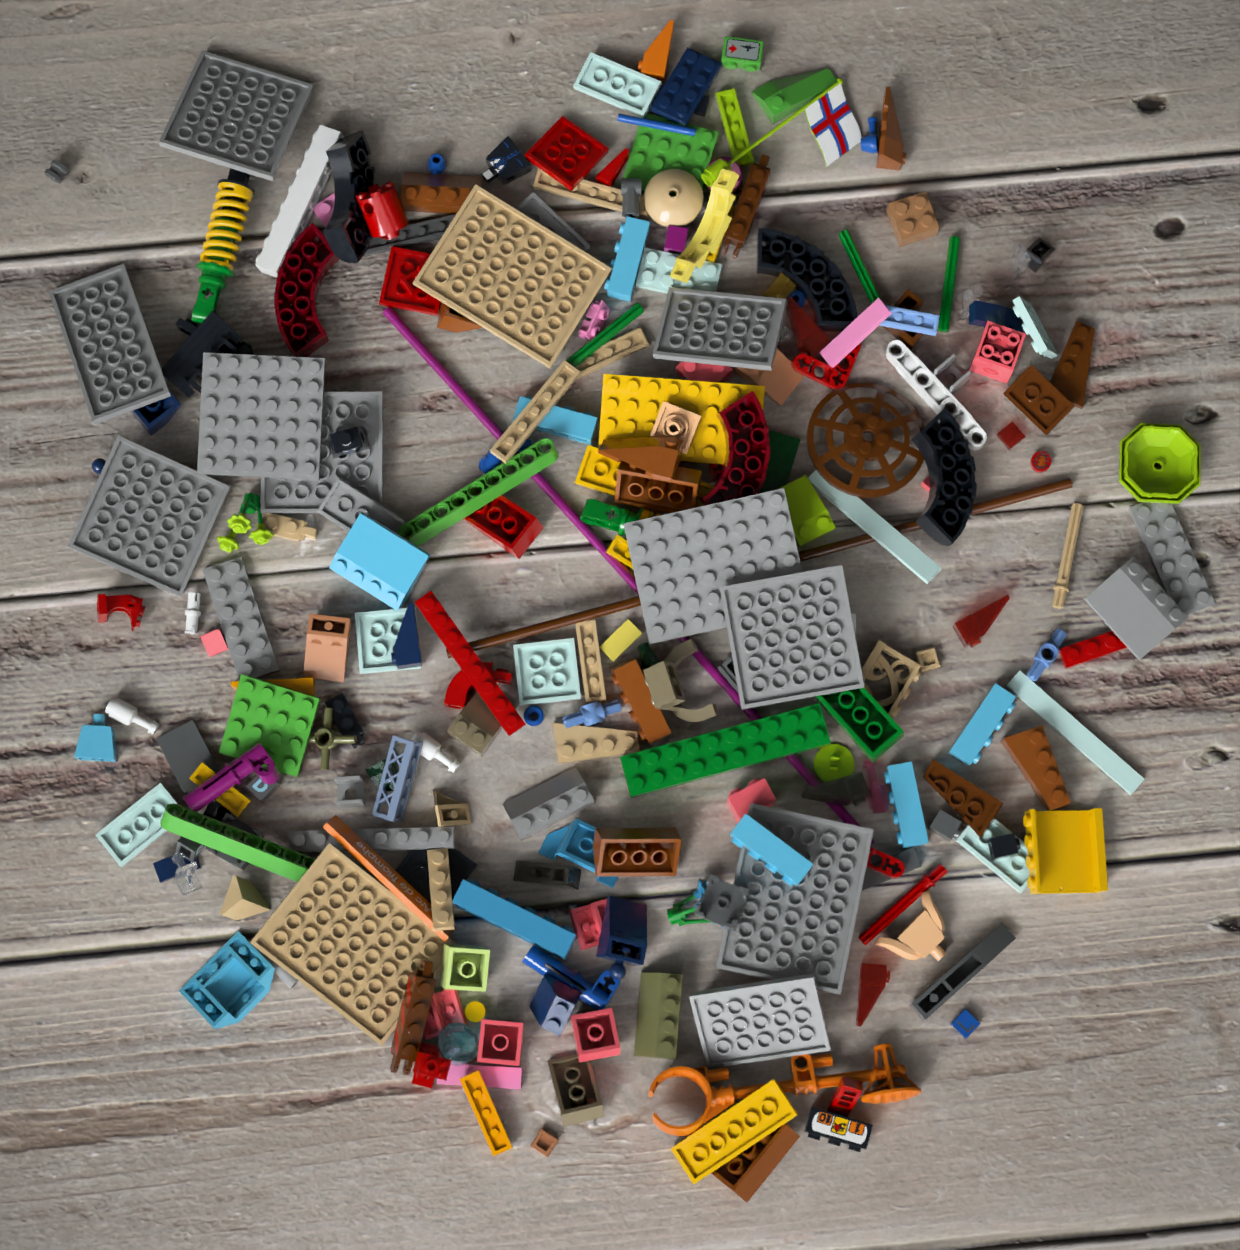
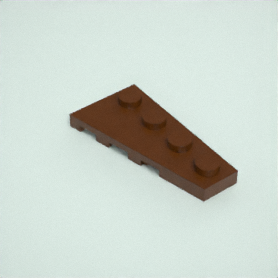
M1076 321L1050 383L1074 406L1082 409L1095 328Z
M934 759L922 776L980 838L984 836L1004 804Z

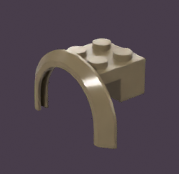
M692 639L672 649L665 661L643 670L645 675L644 681L647 687H649L651 702L655 709L672 711L676 716L685 721L701 722L716 716L717 706L712 703L697 710L684 707L681 703L686 701L676 672L678 664L685 657L698 651Z

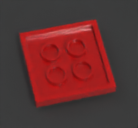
M561 116L525 154V158L572 191L608 154L609 148L567 118Z
M391 246L379 305L438 316L441 301L423 290L411 298L400 283L401 278L416 270L418 265L427 261L431 254Z

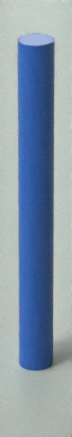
M618 114L617 121L690 136H695L696 128Z

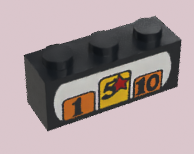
M810 1107L804 1132L808 1133L809 1138L819 1141L820 1137L829 1139V1144L840 1146L841 1143L849 1145L848 1149L861 1152V1149H867L873 1125Z

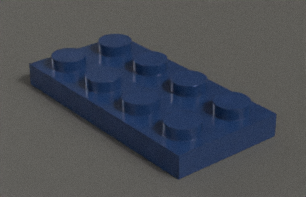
M687 47L652 104L651 111L679 125L687 126L720 72L722 63Z

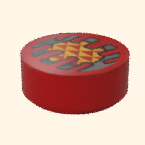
M1036 452L1030 460L1031 468L1039 473L1047 471L1051 465L1050 456L1046 452Z

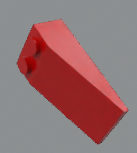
M502 495L464 518L466 522L518 559L521 558L544 528L535 516Z

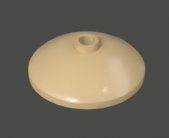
M668 169L661 171L648 182L645 188V209L648 215L662 226H685L692 222L702 209L703 191L701 185L692 174L684 170ZM671 192L677 193L675 197H671L669 194Z

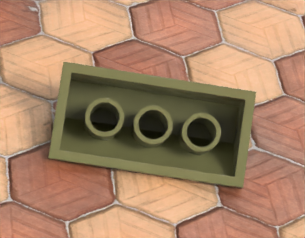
M641 972L634 1056L676 1060L683 975Z

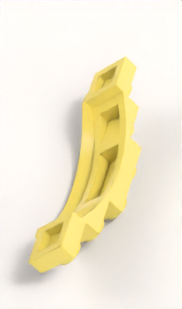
M721 169L716 181L712 185L702 221L689 245L675 261L674 268L670 274V277L688 283L694 268H702L708 253H716L732 220L727 214L736 198L731 194L740 176L736 172Z

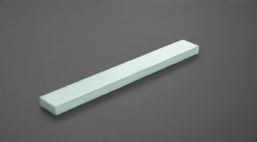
M817 470L808 477L813 488L926 584L941 571L939 565L860 498L837 490L827 483Z
M1019 671L1006 685L1011 692L1129 795L1144 781L1140 774L1024 673Z

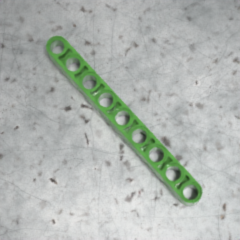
M541 439L512 457L507 464L502 463L402 525L398 530V535L416 546L422 545L553 464L559 458L556 446L551 439Z
M168 804L160 821L161 827L169 832L296 882L300 880L315 861V858L178 804Z

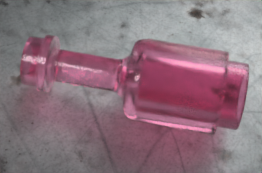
M869 759L863 761V768L867 769L870 785L866 787L865 791L870 810L873 811V814H880L889 811L888 806L890 802L885 784L878 782L874 767L877 763H872Z

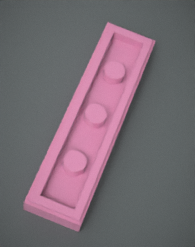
M877 298L833 339L820 354L834 368L889 317L892 312L880 298Z
M450 1064L447 1080L437 1079V1084L462 1086L459 1078L479 1070L486 1087L521 1090L522 1068Z

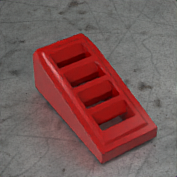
M627 148L596 176L597 183L609 187L613 186L629 159V150Z
M842 1076L827 1111L848 1117L863 1091L862 1082ZM836 1106L845 1108V1110L836 1108Z

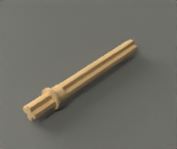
M1073 503L1058 578L1056 585L1053 586L1055 590L1052 603L1053 608L1063 609L1066 592H1069V577L1083 511V505L1080 503Z

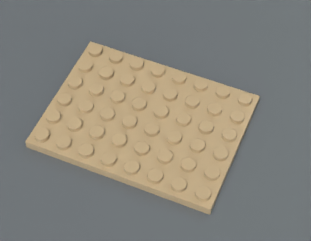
M475 184L413 281V285L541 364L551 368L612 268Z
M330 843L327 844L250 941L253 946L381 1046L396 1028L409 974L411 972L414 973L415 969L419 970L421 960L425 959L433 962L431 972L434 973L435 978L441 971L444 944H456L450 938L444 942L392 892Z

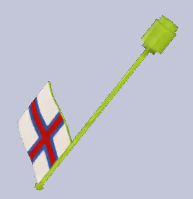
M838 78L836 83L729 162L722 159L716 160L704 169V173L701 174L704 183L708 187H712L721 169L730 171L731 164L803 111H805L810 130L822 151L826 167L859 144L862 138L859 126L844 96L842 89L843 80Z

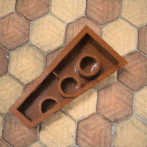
M629 658L609 668L612 673L610 676L615 686H618L622 692L620 697L623 703L628 704L631 710L628 713L633 723L637 722L640 728L637 731L642 741L646 740L647 743L651 744L671 734L661 710L655 709L651 702L649 687H647L644 681L645 677L636 659Z
M1042 725L1002 739V745L1009 752L1010 757L1023 773L1022 775L1029 782L1047 811H1054L1071 803Z

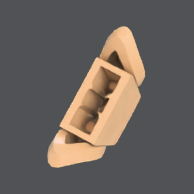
M930 890L922 893L924 910L895 939L879 937L875 945L885 947L908 960L923 959L929 953L937 961L941 960L946 952L938 944L945 938L943 935L945 923L931 897Z

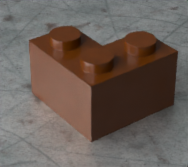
M908 289L893 306L919 311L924 301ZM882 326L903 342L910 350L924 336L922 333Z

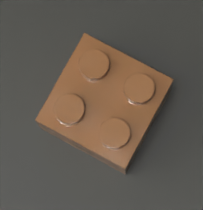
M927 192L888 203L886 212L899 247L937 235L939 225Z

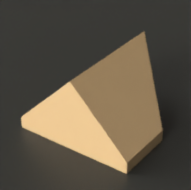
M433 790L438 827H457L471 824L468 803H461Z
M233 875L220 915L233 920H240L271 910L251 881Z

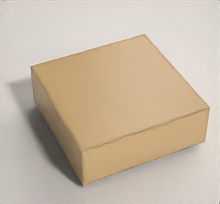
M935 647L915 652L917 663L921 665L919 669L921 672L940 667Z

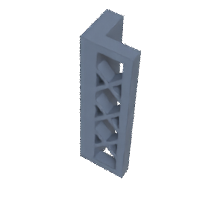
M396 735L392 736L372 815L392 822L403 820L423 742L408 740ZM397 742L406 744L404 753L400 755L396 750ZM397 761L400 769L397 774L393 775L391 765ZM392 781L394 791L388 795L385 789L386 784ZM384 801L389 806L388 814L379 812L381 803Z

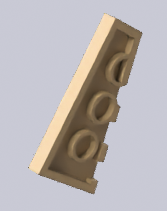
M553 723L558 764L628 755L640 751L637 731L579 725L566 728L564 724Z

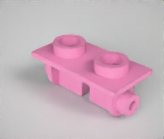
M604 301L591 303L586 315L591 321L584 320L578 331L581 339L586 340L588 338L590 341L601 332V328L605 320L608 319L610 308Z

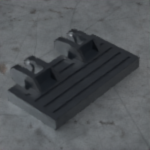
M212 311L162 367L163 375L191 399L196 392L189 387L190 385L201 393V386L194 380L198 376L202 377L203 352L223 353L221 350L226 345L234 354H242L229 341L231 339L238 345L243 338Z

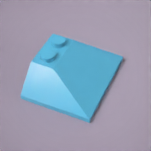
M237 931L179 992L214 1029L240 1022L269 993L275 968Z

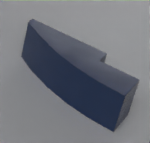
M976 300L969 305V325L983 326L985 328L987 321L1023 333V320L1017 317L1014 310Z

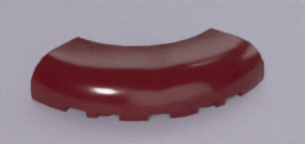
M314 223L310 224L295 239L294 244L285 255L276 279L274 306L277 324L287 348L294 357H308L329 341L327 333L322 328L318 319L317 296L325 275L340 259L335 256L327 239Z
M753 390L716 414L725 434L726 457L724 467L717 482L707 494L700 498L704 506L759 494L764 484L770 458L769 430L764 411Z

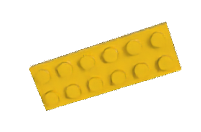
M773 1079L672 1147L671 1150L692 1183L696 1184L799 1114L776 1079Z

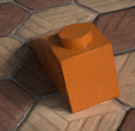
M670 20L644 53L643 60H639L638 72L662 83L665 80L674 20Z

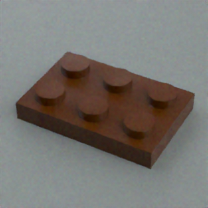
M1032 365L1003 393L1046 436L1075 407Z

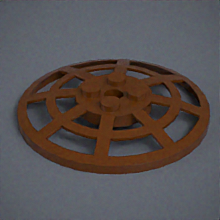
M874 383L848 384L826 395L814 409L806 433L807 449L817 472L837 490L861 498L883 497L905 487L921 468L924 458L919 450L909 446L910 433L907 423L917 420L920 431L924 428V424L914 406L895 390ZM853 388H873L878 390L876 398L860 397L852 400L845 392ZM885 392L901 400L912 413L902 416L895 407L883 401ZM838 395L843 404L834 411L830 420L817 418L824 405L832 397ZM873 403L874 405L871 413H860L855 404ZM881 407L893 413L896 419L887 422L879 416ZM845 409H848L853 416L848 424L835 422ZM815 426L827 428L826 442L829 451L818 457L814 444ZM899 426L902 427L904 443L893 440L892 429ZM833 430L844 432V443L837 447L834 446ZM863 434H872L873 440L866 441L863 438ZM889 448L901 451L898 458L889 465L885 457ZM849 451L856 457L855 467L847 463L840 454ZM907 454L917 458V462L910 473L897 482L892 471L902 463ZM834 458L843 469L852 473L849 485L835 478L823 464ZM878 460L882 468L879 470H863L865 461ZM885 475L890 485L880 489L857 488L860 476L878 477Z

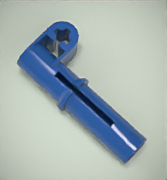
M535 945L530 948L522 963L542 976L547 974L582 992L579 1000L596 1011L603 1010L620 983V980L613 979L614 985L610 984L607 988L612 992L609 995L597 987L598 984L604 987L606 983L604 978L609 979L611 977L609 970L604 971L596 983L593 984L582 977L581 972H574ZM547 964L548 966H550L551 968H553L554 970H556L557 972H559V973L562 974L563 976L567 977V978L570 979L572 982H574L575 984L579 985L580 987H582V988L585 989L586 991L584 992L583 990L579 989V988L576 987L574 984L570 983L569 981H567L566 979H564V978L561 977L560 975L556 974L555 972H553L552 970H550L549 968H547L545 965Z

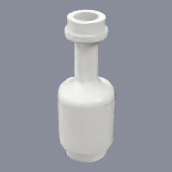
M112 698L106 707L105 712L109 714V717L127 726L134 722L148 729L147 733L153 735L159 727V723L155 720L151 722L137 714V707L119 698Z
M417 731L411 740L423 742L420 755L427 760L436 758L448 766V771L453 773L460 766L461 763L457 759L452 760L440 751L441 744L425 732Z

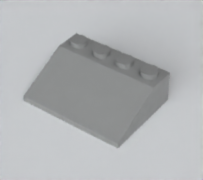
M1134 556L1084 599L1138 660L1143 658L1189 618Z

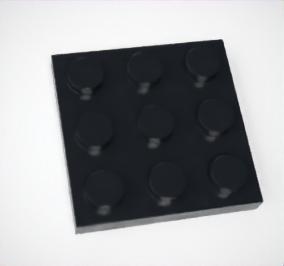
M456 848L448 849L452 899L462 880H467L478 866ZM433 849L410 850L395 871L431 904L427 850Z

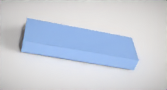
M886 305L892 314L879 326L936 336L940 315Z

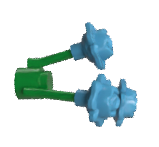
M698 879V890L694 891L693 895L673 904V908L667 909L668 919L672 925L677 923L679 926L712 923L705 919L685 920L688 918L689 913L695 912L697 904L689 909L683 906L695 898H701L699 904L701 903L708 886L706 884L707 880Z

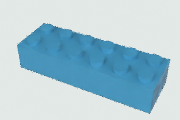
M470 878L468 881L462 880L452 900L454 906L566 960L576 940L574 929L566 925L559 927L555 925L554 919L545 915L541 918L537 916V911L527 906L524 909L518 907L517 901L506 897L504 900L499 897L500 895L497 891L491 888L484 890L481 888L480 883Z

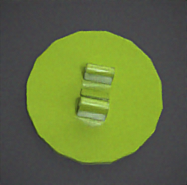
M830 744L829 746L822 747L817 752L814 759V770L823 782L830 785L841 784L852 775L854 759L851 752L844 746Z

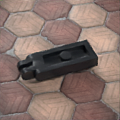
M341 693L326 701L327 708L333 709L332 717L341 734L356 735L360 744H365L361 737L365 734L344 694ZM351 743L354 749L357 748L356 744Z

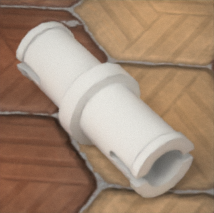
M188 592L187 610H185L184 614L186 615L185 634H198L199 616H201L199 611L201 593Z

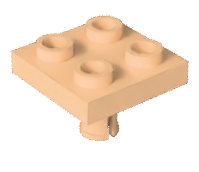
M663 401L650 437L673 436L684 440L682 452L687 454L701 415Z

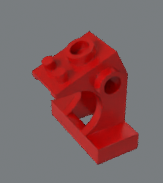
M97 594L98 623L106 622L113 612H124L130 617L131 630L134 631L135 626H140L141 620L137 619L138 617H143L146 607L142 605L143 599L131 594L111 596Z
M422 1042L413 1068L412 1084L432 1089L435 1078L447 1080L452 1060L441 1057L442 1047Z

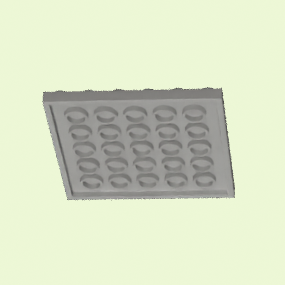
M202 50L160 138L159 146L273 181L314 90V85Z
M203 352L197 474L319 480L326 359Z
M324 392L320 479L261 477V513H318L316 511L338 477L383 505V392ZM353 427L365 429L370 449L333 459L328 442L330 434Z
M117 436L67 547L181 597L230 486L204 474H197V471L121 436Z
M842 565L720 587L741 709L865 688Z

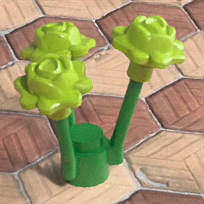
M246 493L238 515L233 514L231 518H228V527L231 528V531L228 532L227 536H217V542L221 550L230 553L234 549H239V544L234 539L236 533H247V530L252 528L251 520L246 518V513L254 514L255 511L258 512L257 530L252 531L249 535V538L253 539L256 544L264 545L274 536V533L265 529L261 513V503H259L260 497L257 494Z

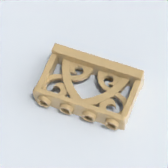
M880 640L861 669L863 681L866 679L879 681L886 676L888 677L891 686V696L877 702L883 709L893 704L888 714L894 717L897 716L901 709V706L898 705L901 699L906 700L912 690L909 688L911 682H917L922 673L919 670L921 667L919 663L890 648ZM882 651L897 661L890 666L881 655ZM898 665H906L909 669V675L906 678H901L900 673L904 670H898L894 673L893 669ZM875 668H878L880 672L883 669L885 671L879 676L873 674ZM864 683L865 689L872 696L869 686L866 683ZM898 684H905L899 694Z

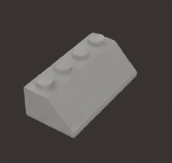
M574 767L502 805L522 841L594 804V799L577 768Z

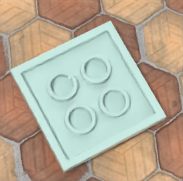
M1020 296L1012 300L1015 304L1012 307L1015 314L1024 321L1022 327L1025 333L1034 340L1031 342L1034 350L1050 359L1059 356L1032 304Z
M414 607V608H415L416 623H417V611H416V607ZM400 608L398 611L390 609L355 613L360 674L421 669L420 666L398 670L396 664H392L391 652H395L394 644L407 608Z
M574 638L513 645L520 706L581 699Z

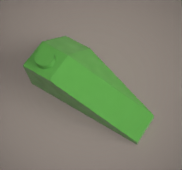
M825 68L767 82L752 91V95L771 123L775 124L809 103L836 83L837 80L830 69Z

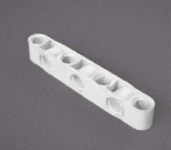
M900 340L891 341L886 350L888 361L936 414L943 410L944 407L951 406L954 409V413L951 414L961 428L959 429L964 438L968 440V447L971 450L981 449L986 442L987 435L972 415ZM897 348L900 350V354L894 355L890 349ZM924 377L926 378L927 383L921 384L918 382L917 378ZM972 436H979L982 442L975 443L972 440Z

